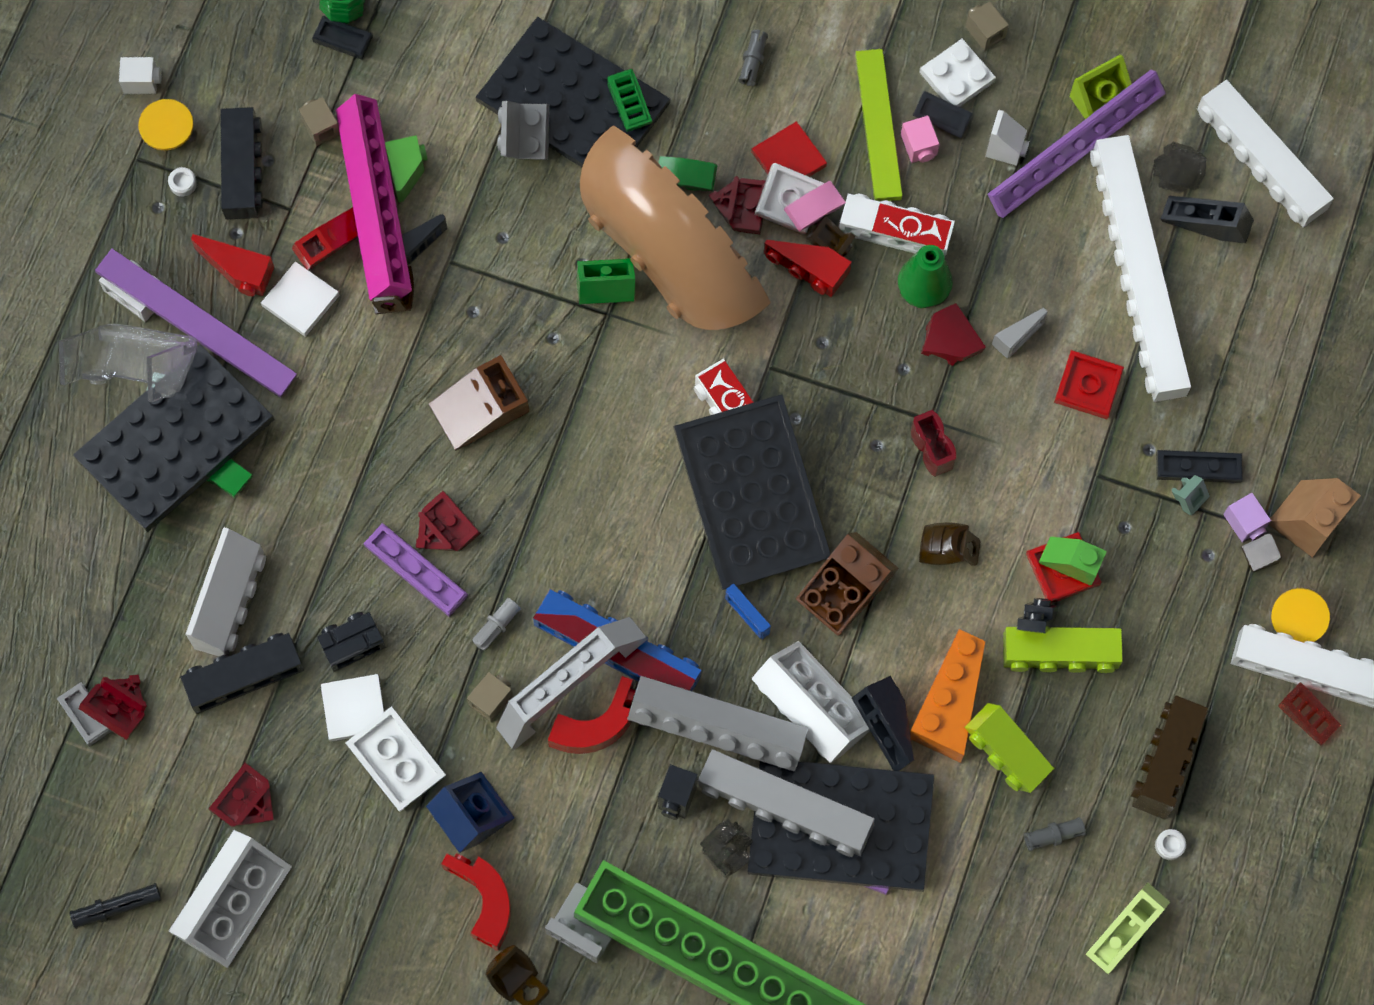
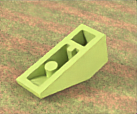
M1147 883L1086 955L1109 974L1165 910L1170 901Z

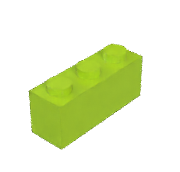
M988 703L964 727L971 735L969 737L970 741L978 749H983L989 755L987 758L988 762L1007 776L1005 779L1006 783L1015 791L1021 790L1031 793L1054 769L1000 705Z

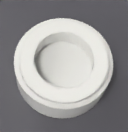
M177 168L170 173L168 184L175 195L188 196L196 189L197 180L190 169Z
M1168 829L1157 837L1155 848L1162 858L1175 860L1184 853L1186 840L1179 831Z

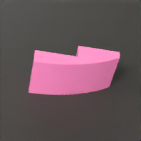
M828 181L786 206L784 211L800 232L817 223L822 217L841 208L846 202L832 182Z

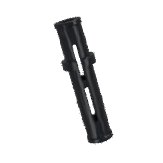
M153 883V885L104 901L101 899L95 900V904L70 911L72 924L75 929H78V927L99 920L101 923L106 922L109 917L161 901L160 892L157 884Z

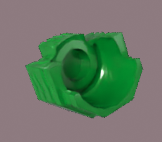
M320 0L319 9L330 21L350 23L363 16L365 0Z

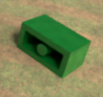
M630 258L577 261L579 304L634 301L635 273Z

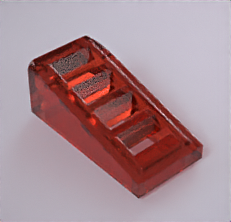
M1301 682L1278 705L1284 713L1320 746L1341 726ZM1300 697L1303 701L1295 707L1292 703ZM1309 705L1312 709L1303 716L1301 711ZM1317 713L1320 718L1311 725L1309 720ZM1326 721L1329 725L1320 734L1316 729Z

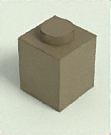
M989 1L982 6L980 4L976 5L969 11L965 27L985 51L1006 37L1009 24Z
M323 97L317 100H310L303 107L299 108L301 120L316 146L340 135L338 123Z
M488 672L467 697L468 705L489 722H492L513 696L512 690L509 688L511 686L510 682L500 674H497L495 677Z

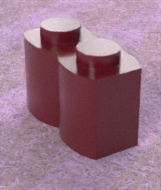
M930 410L915 416L911 427V436L916 447L923 452V461L927 470L934 477L953 470L956 450L952 441L944 434V425L939 415L935 411Z

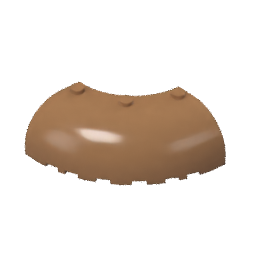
M614 125L609 128L590 149L581 171L580 192L582 201L590 215L588 218L590 224L597 231H604L631 256L630 260L638 270H643L652 280L668 303L667 310L676 319L680 317L687 323L700 329L719 330L744 323L764 310L771 303L758 278L755 276L751 277L744 268L748 264L747 261L730 246L733 242L722 227L718 226L715 228L711 221L706 218L705 215L708 213V210L692 193L687 196L677 186L680 180L666 166L662 168L648 150L642 153L634 146L636 141Z

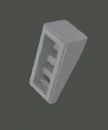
M1042 308L1000 331L994 336L992 345L1006 358H1010L1045 323L1048 311Z

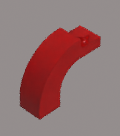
M624 676L621 677L609 709L602 716L594 720L579 721L558 714L548 738L549 747L566 753L587 754L602 750L616 742L627 731L632 722L627 719L630 709L626 708V705L631 707L636 692L633 689V680Z
M457 853L454 857L446 854L441 863L443 869L475 886L482 896V911L471 931L472 938L499 951L508 933L511 920L510 900L502 878L488 862L479 856L472 867L470 866L471 861Z

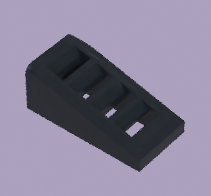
M440 214L402 235L407 266L448 229L444 214Z

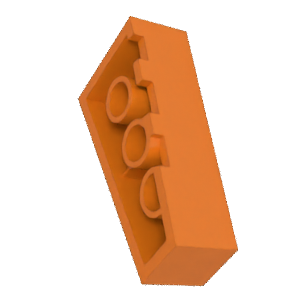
M960 629L910 731L911 740L961 763L965 753L968 731L964 727L971 721L985 646L984 640Z

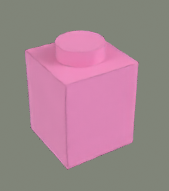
M929 116L902 124L901 137L911 163L917 161L927 162L937 156L939 142Z

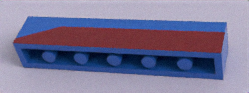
M551 589L533 617L534 626L573 647L598 627L618 621L612 617L605 619L598 615V611L588 604L581 606L573 602V597L561 590L555 592ZM648 637L643 644L626 658L618 651L604 663L638 682L640 676L692 692L701 678V670L696 662L686 657L682 660L674 656V652L670 648L662 644L656 646L648 642Z

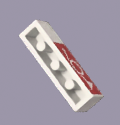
M848 194L839 228L845 234L852 232L857 239L911 253H916L923 246L934 245L939 247L946 257L955 221L949 220L944 215L936 214L933 216L923 213L917 208L911 207L906 209L898 207L890 201L879 202L871 200L863 194Z
M724 358L695 375L696 386H694V391L701 401L706 400L710 406V415L754 403Z

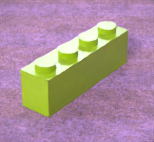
M1006 627L1003 633L1004 668H1011L1015 672L1028 671V668H1040L1041 672H1055L1057 668H1069V672L1073 673L1085 672L1086 669H1097L1099 673H1112L1115 669H1119L1122 664L1121 628L1051 627L1048 632L1039 633L1017 630V627Z

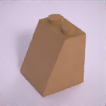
M1338 478L1301 480L1270 518L1271 521L1268 525L1313 558L1361 495Z

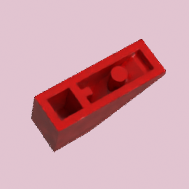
M192 234L191 241L195 250L232 285L239 289L242 294L247 296H254L255 294L264 296L274 270L270 256Z

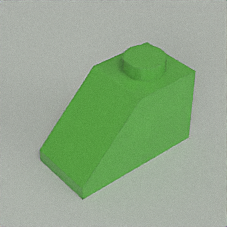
M417 135L385 142L398 202L406 199L424 173L423 161L428 160L424 144L419 145Z
M1050 537L1039 563L1091 586L1107 551L1080 539Z

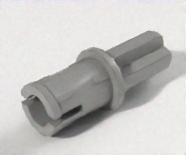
M507 598L493 616L489 615L487 617V623L474 636L473 643L478 648L486 650L501 632L504 633L506 631L505 627L521 610L518 604Z

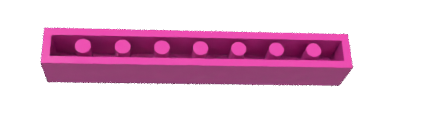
M354 94L336 109L369 299L372 301L373 298L394 295L399 296L401 299L411 292L412 288L376 99ZM383 303V304L393 305L394 303Z

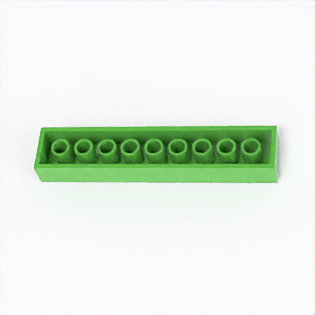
M604 860L574 911L575 919L730 1005H865Z

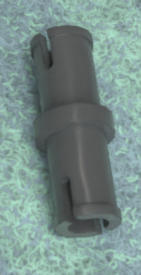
M752 30L748 49L743 54L744 64L739 77V82L743 85L747 78V86H754L756 84L759 66L764 62L763 51L768 39V34L764 31L760 37V30Z
M1078 817L1060 824L1055 822L1049 823L1046 828L1029 833L1026 832L1024 833V840L1027 849L1032 851L1033 849L1051 844L1054 846L1061 845L1064 840L1084 836L1086 831L1082 819Z

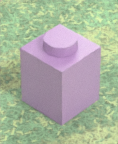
M1253 493L1228 506L1223 514L1241 542L1249 538L1253 541L1267 533L1266 527L1271 521Z

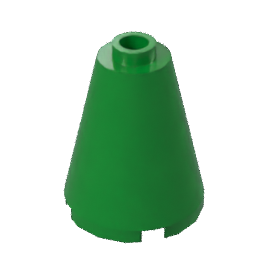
M926 245L920 248L902 266L898 275V287L902 298L910 305L918 308L941 305L948 298L952 289L953 279L944 253L939 247L934 245Z

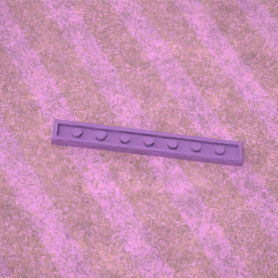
M1153 70L1148 71L989 192L988 196L997 215L1004 218L1094 149L1097 140L1108 138L1166 94L1157 72Z
M112 248L96 268L95 272L278 397L281 398L296 378L297 373Z

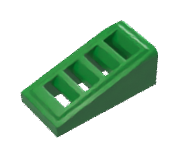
M633 69L609 76L607 78L608 88L626 131L629 132L652 124L650 113ZM630 92H633V93H634L633 95H630V96H627V97H624V98H621V97H620L621 95H624V94H627V93H630ZM638 102V105H636V106H633V107H630V108H627V109H625V107H624V106H627V105H630V104H633V103ZM642 112L643 115L629 120L628 116Z

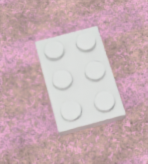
M392 706L346 742L350 750L399 812L446 776Z

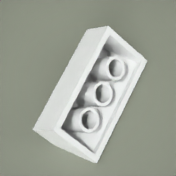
M223 527L186 632V636L195 650L216 656L229 655L230 651L235 650L238 642V635H236L239 624H244L248 609L245 608L248 598H253L257 587L255 578L257 572L263 570L266 561L261 545Z
M799 641L772 655L752 678L759 690L773 701L783 715L787 716L792 723L808 728L806 738L817 748L818 753L830 763L845 754L870 731L854 704L852 697Z
M234 830L169 932L228 968L292 866L253 838Z

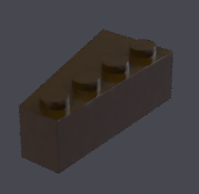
M1175 695L1171 703L1165 702L1160 714V718L1164 719L1161 729L1156 727L1150 744L1155 745L1152 754L1145 755L1140 770L1145 772L1142 781L1136 780L1130 795L1135 798L1132 807L1164 820L1175 808L1176 796L1185 776H1182V773L1186 771L1193 755V749L1191 748L1198 740L1208 711L1207 707Z

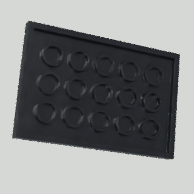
M537 16L476 95V102L497 115L499 108L502 107V101L519 104H548V147L578 166L583 167L584 161L594 143L613 125L636 141L634 146L637 148L669 106L670 98L637 78L652 119V124L627 132L608 88L607 80L609 76L625 70ZM630 92V93L621 95L620 97H621V98H624V97L633 95L634 93H633V92ZM638 102L624 107L625 109L636 106L638 105ZM638 112L628 116V118L630 120L643 114L642 112Z
M199 344L74 453L73 456L149 532L275 419L255 397Z
M782 394L673 426L722 590L727 589L733 583L735 586L829 558L831 555Z
M763 761L759 762L760 770L874 818L875 825L861 857L856 854L853 857H849L838 852L835 845L828 842L826 845L818 844L809 839V834L799 831L798 834L790 832L782 827L783 823L774 819L771 822L762 820L755 815L756 811H754L748 863L749 875L924 892L934 774L798 761L795 771Z

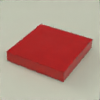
M797 121L751 149V153L767 174H769L773 163L808 177L827 167L826 160Z
M1071 350L1054 403L1108 419L1124 367Z
M1079 532L1063 537L1082 540ZM1047 544L1026 552L1045 599H1050L1051 603L1097 587L1102 583L1098 573L1090 586L1040 564V558Z

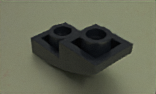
M1034 598V602L1025 604L1024 616L1018 618L1017 630L1039 633L1048 632L1054 623L1059 605H1051L1050 599Z

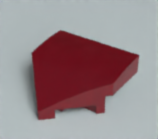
M736 176L723 189L718 192L714 191L709 195V198L733 231L761 234L763 218L754 214L766 180L739 179Z
M957 303L932 315L930 322L926 325L925 330H927L921 354L928 357L933 354L946 359L949 365L953 366L957 360L964 361L982 353L986 346Z
M442 491L422 509V512L418 513L420 520L416 548L460 552L478 537L481 532L449 495Z
M130 675L126 679L113 680L103 677L101 683L96 684L83 699L78 709L125 740H128L145 716L144 711L147 706L146 701H143L139 675Z
M244 763L208 810L231 827L273 821L268 779L247 763Z

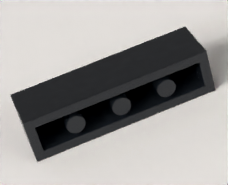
M253 107L220 109L221 209L225 220L258 218V208H263L262 192H258V183H262V168L258 167L257 158H262L261 142H257V133H262L261 117H256Z
M277 633L270 636L267 642L259 645L249 644L241 648L239 653L232 656H219L213 660L212 664L205 667L201 665L194 666L188 669L186 674L180 676L191 707L196 714H199L304 671V668L290 634Z

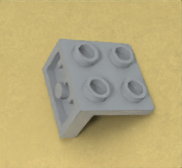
M502 101V107L498 111L501 135L498 136L497 141L501 156L514 159L548 160L549 105L519 104Z
M576 883L555 919L551 918L546 925V934L598 963L611 938L574 918V911L587 890L583 885Z

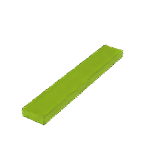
M883 50L856 51L855 59L874 200L879 202L902 200Z

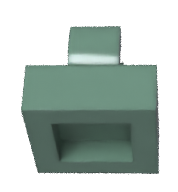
M1196 475L1191 479L1182 478L1181 481L1184 487L1180 491L1175 488L1172 489L1174 498L1180 502L1183 511L1191 516L1210 497L1204 480Z

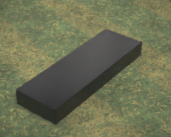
M1158 450L1156 453V480L1181 481L1182 478L1191 479L1196 475L1202 478L1204 482L1241 483L1242 453Z

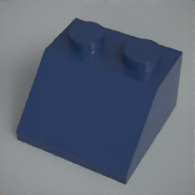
M482 772L445 786L426 806L459 853L479 845L515 818Z

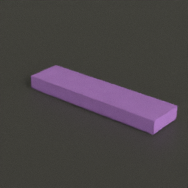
M383 523L364 542V546L448 617L468 597V594Z

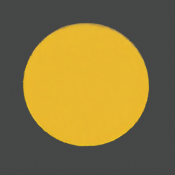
M162 99L148 105L143 110L138 123L142 139L150 147L158 150H172L182 146L190 138L194 125L189 109L181 102L172 99Z
M1294 588L1284 592L1275 601L1271 619L1277 633L1289 634L1293 637V640L1303 643L1305 641L1314 642L1326 632L1330 622V611L1326 601L1315 591L1306 588Z

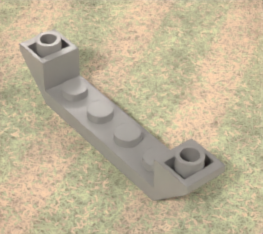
M630 617L598 627L508 702L496 727L509 746L515 750L536 733L535 729L531 726L536 719L618 651L626 658L643 644L647 637Z

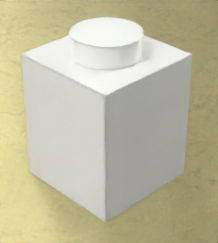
M120 57L119 83L123 93L156 94L157 84H161V69L156 67L153 57Z

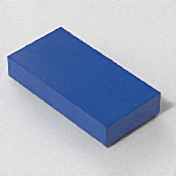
M734 583L728 587L725 594L727 602L760 639H764L770 634L771 625Z

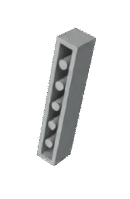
M640 676L627 718L642 725L657 728L795 771L808 730L807 727L643 676Z
M713 749L698 779V784L702 788L701 792L714 799H718V796L728 799V804L739 810L744 811L745 808L756 811L755 815L767 822H771L772 819L783 823L782 827L796 834L799 831L805 832L810 835L809 839L821 845H826L827 842L835 845L838 852L849 857H853L854 854L861 857L875 825L874 818Z

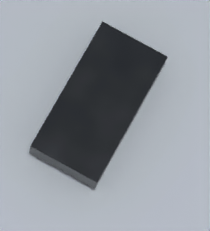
M322 16L312 40L316 44L363 60L373 36L368 31L342 22L330 21L327 17Z
M924 91L913 116L917 118L929 116L932 125L963 138L974 113Z

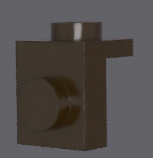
M824 216L816 223L806 239L814 246L829 247L844 257L853 246L851 242L855 235L852 232L845 234L830 219Z

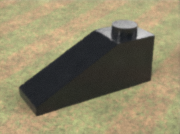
M1168 196L1161 216L1162 222L1220 241L1236 243L1247 242L1254 222L1245 203Z
M888 676L866 686L853 696L852 700L893 771H901L914 761L905 699L892 677Z

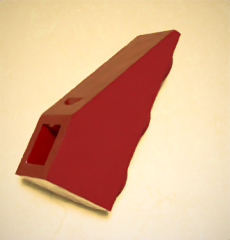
M353 207L317 227L293 244L292 250L305 269L309 271L358 238Z
M766 240L764 243V254L770 262L775 265L781 264L788 269V272L798 280L804 279L819 294H827L832 298L850 273L852 262L829 247Z

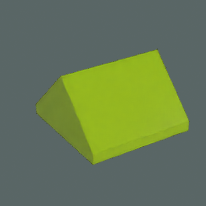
M1118 55L1074 79L1070 98L1085 119L1132 84L1123 56Z

